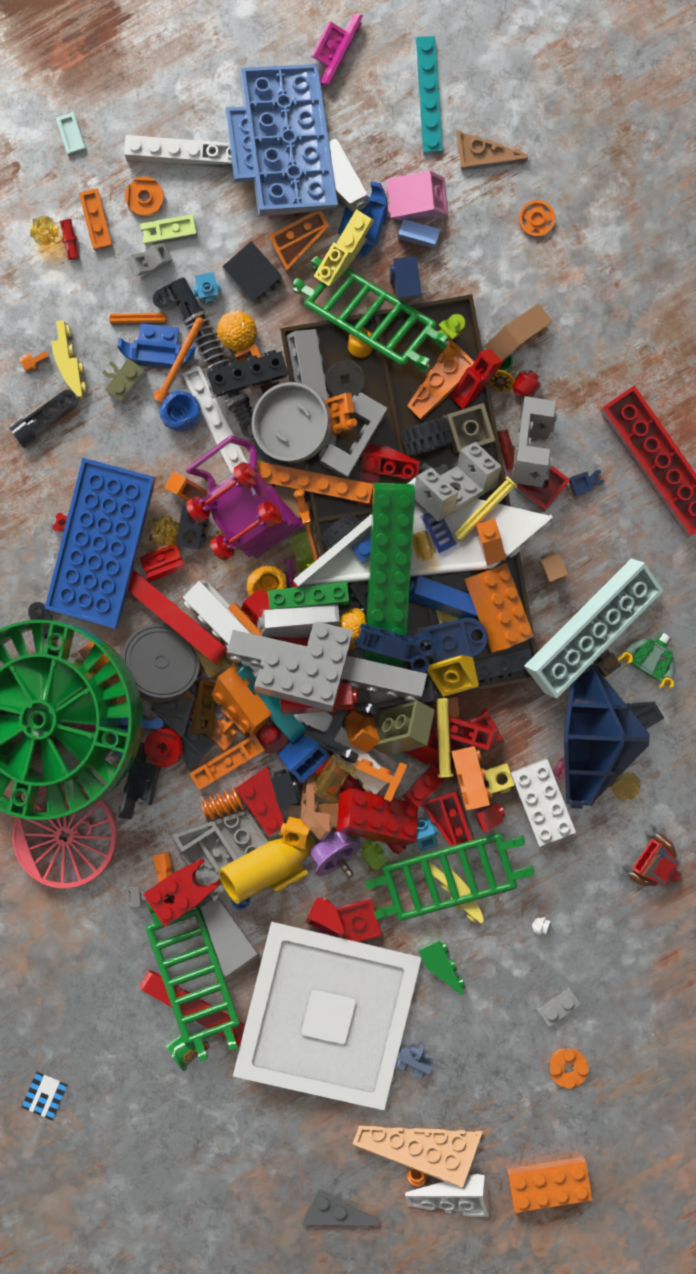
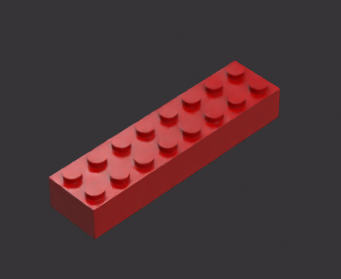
M634 385L603 406L600 411L687 537H690L696 533V473Z

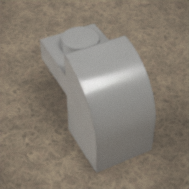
M162 243L152 245L143 253L130 255L127 261L135 276L140 275L142 278L162 269L173 259L165 244Z

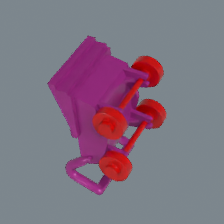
M233 435L228 436L186 468L188 474L202 477L208 483L207 495L202 499L194 496L187 501L186 507L191 517L198 522H203L209 518L211 512L216 525L225 536L217 535L210 541V545L214 554L223 561L228 560L234 555L233 548L243 550L245 555L248 557L254 556L256 559L305 526L277 494L272 485L267 487L256 469L257 450L250 441ZM230 443L245 447L250 454L249 462L239 463L234 467V473L218 485H216L213 476L208 471L197 468Z

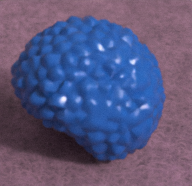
M179 390L170 393L164 399L159 411L160 418L165 426L181 432L189 431L196 426L202 413L196 396Z

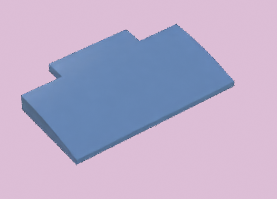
M318 65L241 68L240 82L244 107H227L225 109L234 182L254 181L258 216L294 214L337 207L338 203Z

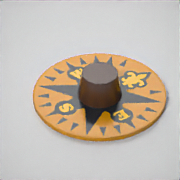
M497 370L489 381V386L499 392H508L513 389L512 384L515 383V380L509 373Z

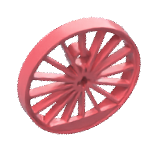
M79 785L84 796H86L87 793L84 790L83 786ZM47 787L38 791L36 799L47 793ZM65 795V808L68 810V802ZM104 799L99 801L72 828L71 826L77 813L72 815L68 826V816L64 817L63 824L60 818H56L59 826L52 819H47L55 829L36 820L25 819L55 834L24 833L23 818L16 817L12 841L16 857L23 869L38 882L56 888L82 886L100 876L111 863L118 844L117 822L110 806ZM35 802V807L38 810L44 811L40 807V805L37 802ZM99 806L107 816L106 820L95 824L85 820ZM109 822L111 836H90L93 832V827ZM80 824L88 826L89 831L87 834L79 832ZM63 831L70 834L67 838L68 841L65 838H61ZM26 836L55 837L31 847L28 846ZM74 838L111 840L109 852L106 854ZM56 841L34 861L30 850ZM74 843L104 856L105 860L102 865L97 869ZM58 845L45 875L42 876L36 864ZM71 846L94 870L93 874L82 879ZM62 847L61 882L47 877ZM66 847L78 881H64Z

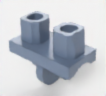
M422 1044L418 1049L413 1046L410 1049L402 1046L397 1058V1068L406 1071L410 1065L415 1068L413 1075L423 1079L426 1074H430L434 1061L428 1058L429 1054L423 1052L425 1046Z

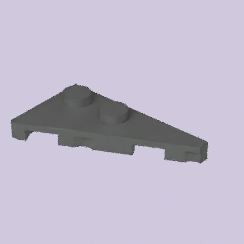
M318 1188L301 1224L377 1226L379 1219Z

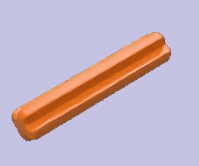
M111 313L109 321L112 325L166 324L167 315L166 313Z

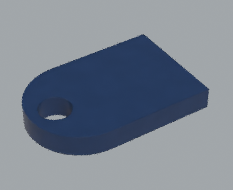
M462 618L425 627V631L430 633L434 639L435 650L431 654L433 664L461 655L476 656L484 650L488 641L485 626L474 618ZM475 629H479L483 633V638L479 641L474 640L472 637V632Z

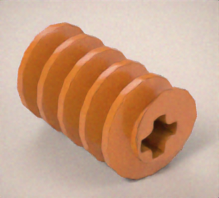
M233 787L231 788V794L224 790V797L216 793V800L212 796H209L208 803L204 798L202 799V809L208 823L209 817L213 821L216 820V814L223 818L224 811L230 815L231 808L238 812V805L243 810L245 809L241 796Z

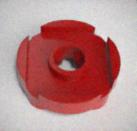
M160 728L147 736L144 750L151 759L152 764L158 767H168L177 763L181 758L183 739L172 729ZM164 743L167 746V750H165V752H163V748L160 747V745Z

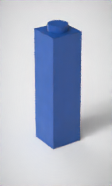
M419 575L412 581L410 580L409 600L461 619L468 617L475 619L478 617L470 594Z

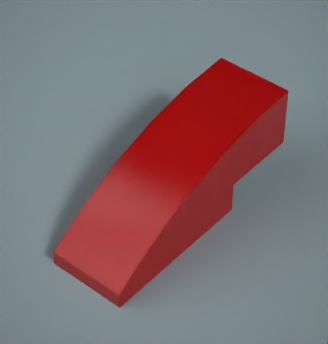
M491 349L481 351L473 365L465 370L450 397L462 409H466L489 383L503 361Z

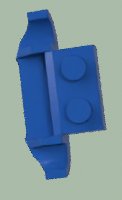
M371 182L372 192L371 196H368L369 203L363 209L358 210L374 220L365 235L367 240L356 255L359 258L369 254L375 245H378L387 216V197L381 183ZM347 206L338 231L340 236L355 212H352Z
M141 323L138 340H134V343H128L123 338H118L117 347L127 359L129 358L137 365L172 368L181 350L180 345L177 344L179 327ZM196 346L190 348L182 365L194 358Z

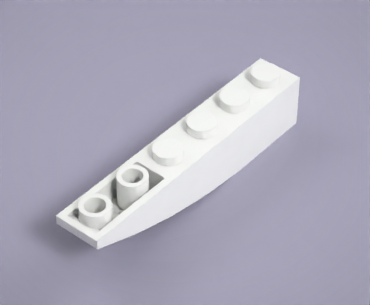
M126 135L124 155L126 160L202 165L232 164L229 143Z

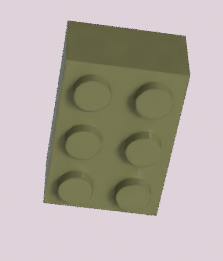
M418 700L380 710L375 724L380 742L373 748L389 756L427 746L435 710Z

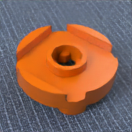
M138 177L127 186L125 201L131 212L138 216L147 217L160 211L164 202V193L159 183L153 178ZM143 192H147V195L150 196L146 201H142L139 198V195H143Z
M573 1048L560 1049L550 1059V1075L559 1086L571 1089L579 1086L586 1079L589 1067L586 1058L580 1051ZM566 1063L568 1065H570L571 1063L574 1065L572 1067V1072H564V1070L566 1069L564 1065Z

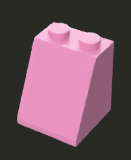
M429 170L387 179L386 193L389 197L388 212L391 218L401 221L403 219L411 220L448 216L445 177Z

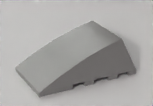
M248 810L172 835L175 845L187 866L202 858L205 862L196 872L197 881L202 885H209L216 881L220 883L208 895L213 901L225 890L220 881L218 870L268 842Z

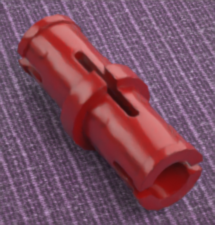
M72 219L59 221L67 260L80 258Z

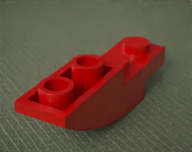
M455 742L450 745L451 773L455 770L451 751L461 749ZM439 759L434 761L402 796L415 810L447 778L438 777V774H440Z

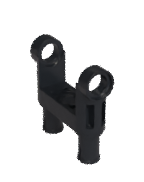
M360 702L355 703V709H349L362 716L376 718L379 712L376 706L366 702L363 704ZM348 710L336 711L328 730H325V732L310 725L307 726L304 737L319 742L321 747L339 754L343 760L356 763L359 755L352 751V748L335 741Z

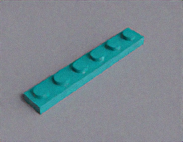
M435 36L416 37L423 154L442 153Z

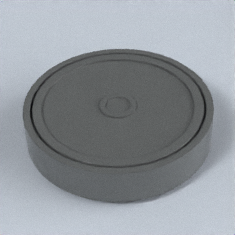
M153 624L140 628L129 637L121 653V657L136 681L140 698L154 703L171 702L185 695L192 687L199 672L200 660L197 649L169 625Z

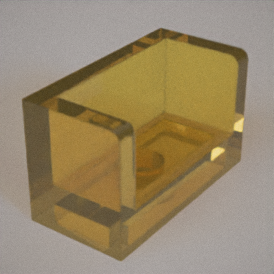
M333 754L313 786L315 794L335 804L337 802L336 794L349 773L354 775L356 772L354 765Z

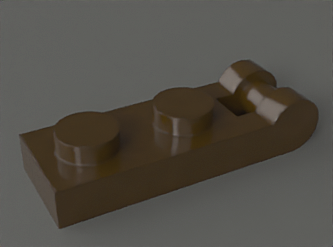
M202 680L196 682L193 724L190 729L192 735L203 734L204 737H211L213 734L216 702L213 699L212 692L216 683ZM202 721H205L204 727H202Z

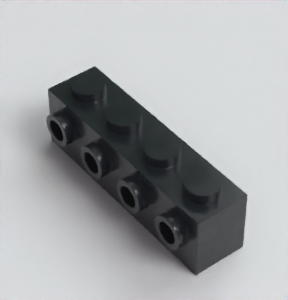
M272 350L259 358L257 355L248 357L245 362L233 361L228 363L227 367H212L208 369L209 372H206L205 377L211 397L216 398L286 378L288 370L282 351L276 353V350Z

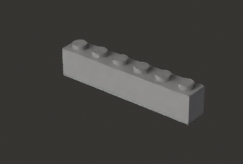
M316 329L294 331L288 334L287 341L295 382L304 384L317 391L324 400L329 399L325 385L326 376L322 368L323 358L319 351V337L316 334ZM330 434L325 444L326 447L330 443L336 445V434Z

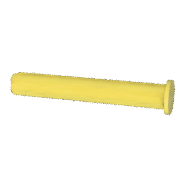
M505 477L506 481L454 533L458 540L462 541L475 528L476 524H479L513 488H517V485L509 477Z
M439 698L436 700L440 767L438 777H452L454 774H451L448 700L446 698Z

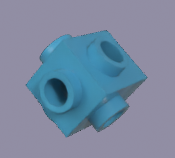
M214 272L195 275L196 285L193 286L195 297H199L200 302H204V304L216 302L215 299H219L218 293L222 291L220 281L215 280Z
M429 817L417 820L416 842L420 852L439 846L436 835L439 834L438 829L434 823L431 824Z

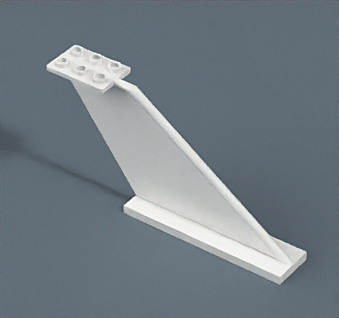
M416 478L412 479L408 484H414L415 486ZM475 499L439 522L415 500L410 577L493 569L501 562L490 565L486 564L475 528L462 541L454 536V533L485 500ZM497 504L480 523L492 519L496 520L505 557L510 556L512 558L521 550L520 545L523 543L528 545L537 537L535 533L538 530L542 533L552 524L550 520L553 516L551 514L548 516ZM372 514L293 580L298 587L340 582L368 581L369 559L362 564L350 547L371 532Z

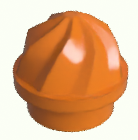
M410 1169L407 1173V1180L412 1186L418 1187L425 1183L426 1174Z

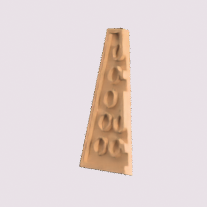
M359 1126L352 1146L463 1188L483 1131L465 1132L463 1130L445 1131L441 1129Z

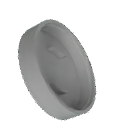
M296 382L282 383L270 388L258 400L252 415V431L259 447L269 456L287 463L303 462L318 454L327 443L332 428L331 412L324 398L312 388Z

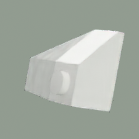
M467 1175L463 1188L443 1181L405 1193L409 1207L427 1210L441 1208L445 1210V1213L450 1214L453 1210L463 1212V1216L489 1217L488 1186L485 1175Z

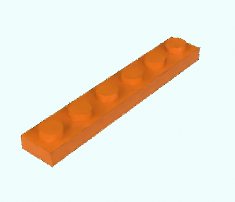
M260 461L257 462L256 469L267 484L370 504L373 484Z

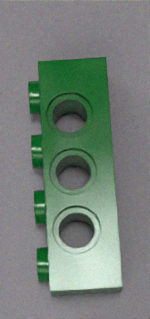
M347 582L268 590L270 610L324 604H338V608L351 606Z

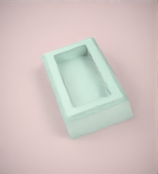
M72 112L57 117L56 121L67 155L70 156L86 151L75 113Z

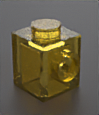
M625 772L609 788L621 802H624L628 798L631 800L636 797L641 786L638 784L640 782L639 778L634 773Z

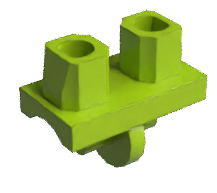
M460 314L452 315L449 319L439 324L441 327L439 333L448 336L447 342L451 338L459 337L462 334L461 330L465 327V318Z

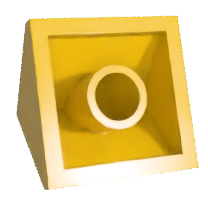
M461 655L430 664L427 669L443 697L472 689L479 685L473 657Z

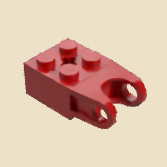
M203 858L172 873L143 893L164 927L201 903L220 885L218 881L209 885H202L197 881L196 872L205 862ZM174 895L175 899L171 901L169 896Z

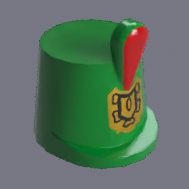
M181 1035L165 1044L171 1056L183 1071H186L187 1065L198 1056L195 1044L186 1045ZM204 1041V1047L208 1050L210 1045L207 1041Z

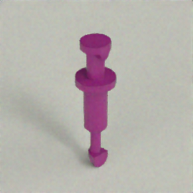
M294 558L284 559L285 564H287V571H283L287 578V588H293L291 582H293L294 574L296 573L292 568Z

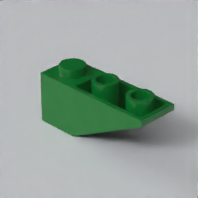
M436 939L419 947L418 951L426 968L458 993L464 995L463 989L466 986L462 978H457L454 972L458 969L454 960L449 961L446 953H449L445 941L441 943L440 939Z

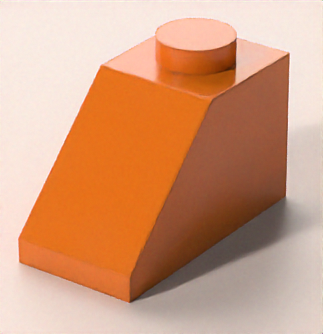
M174 471L164 489L186 502L194 496L202 499L207 495V490Z
M492 519L476 524L475 530L486 564L490 565L506 560L496 520Z

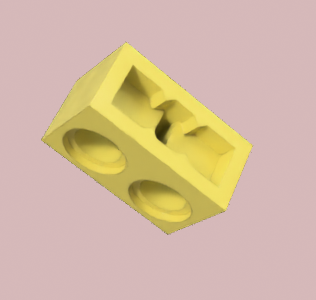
M507 763L484 770L491 797H493L492 793L500 791V794L511 791V787L515 786ZM499 774L506 775L507 781L505 784L500 785L497 783L496 778Z

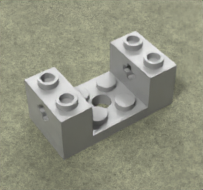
M361 392L358 397L356 395L353 396L354 413L350 414L366 423L359 433V437H361L359 442L354 441L349 450L350 454L331 443L328 447L324 446L319 454L321 459L320 465L345 479H348L362 456V452L387 413V407Z
M524 397L519 417L512 481L514 483L542 487L544 480H548L553 458L549 457L550 449L530 446V437L548 439L549 433L554 431L555 421L558 416V409H555L556 401Z
M474 442L460 450L457 466L446 473L439 475L431 467L417 475L414 486L415 500L439 522L497 486L502 466Z

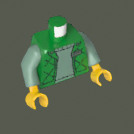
M662 632L656 641L647 638L630 644L626 651L618 658V661L622 658L626 660L625 667L631 664L655 680L662 681L659 686L661 689L665 684L668 686L669 692L674 685L675 659L672 656L673 652L666 648L671 637Z

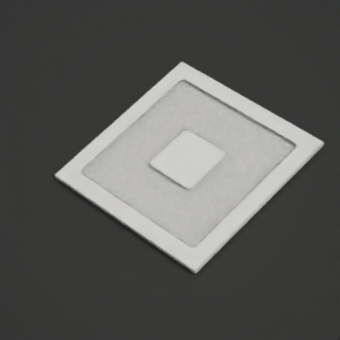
M271 922L233 1077L385 1110L422 957Z

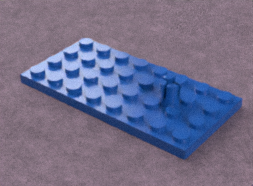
M82 458L44 609L118 629L156 477Z

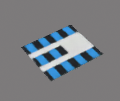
M36 1071L21 1107L53 1121L68 1085Z

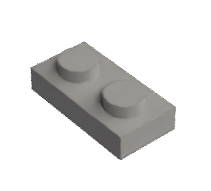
M568 988L540 1007L538 1012L550 1027L581 1004L570 988Z

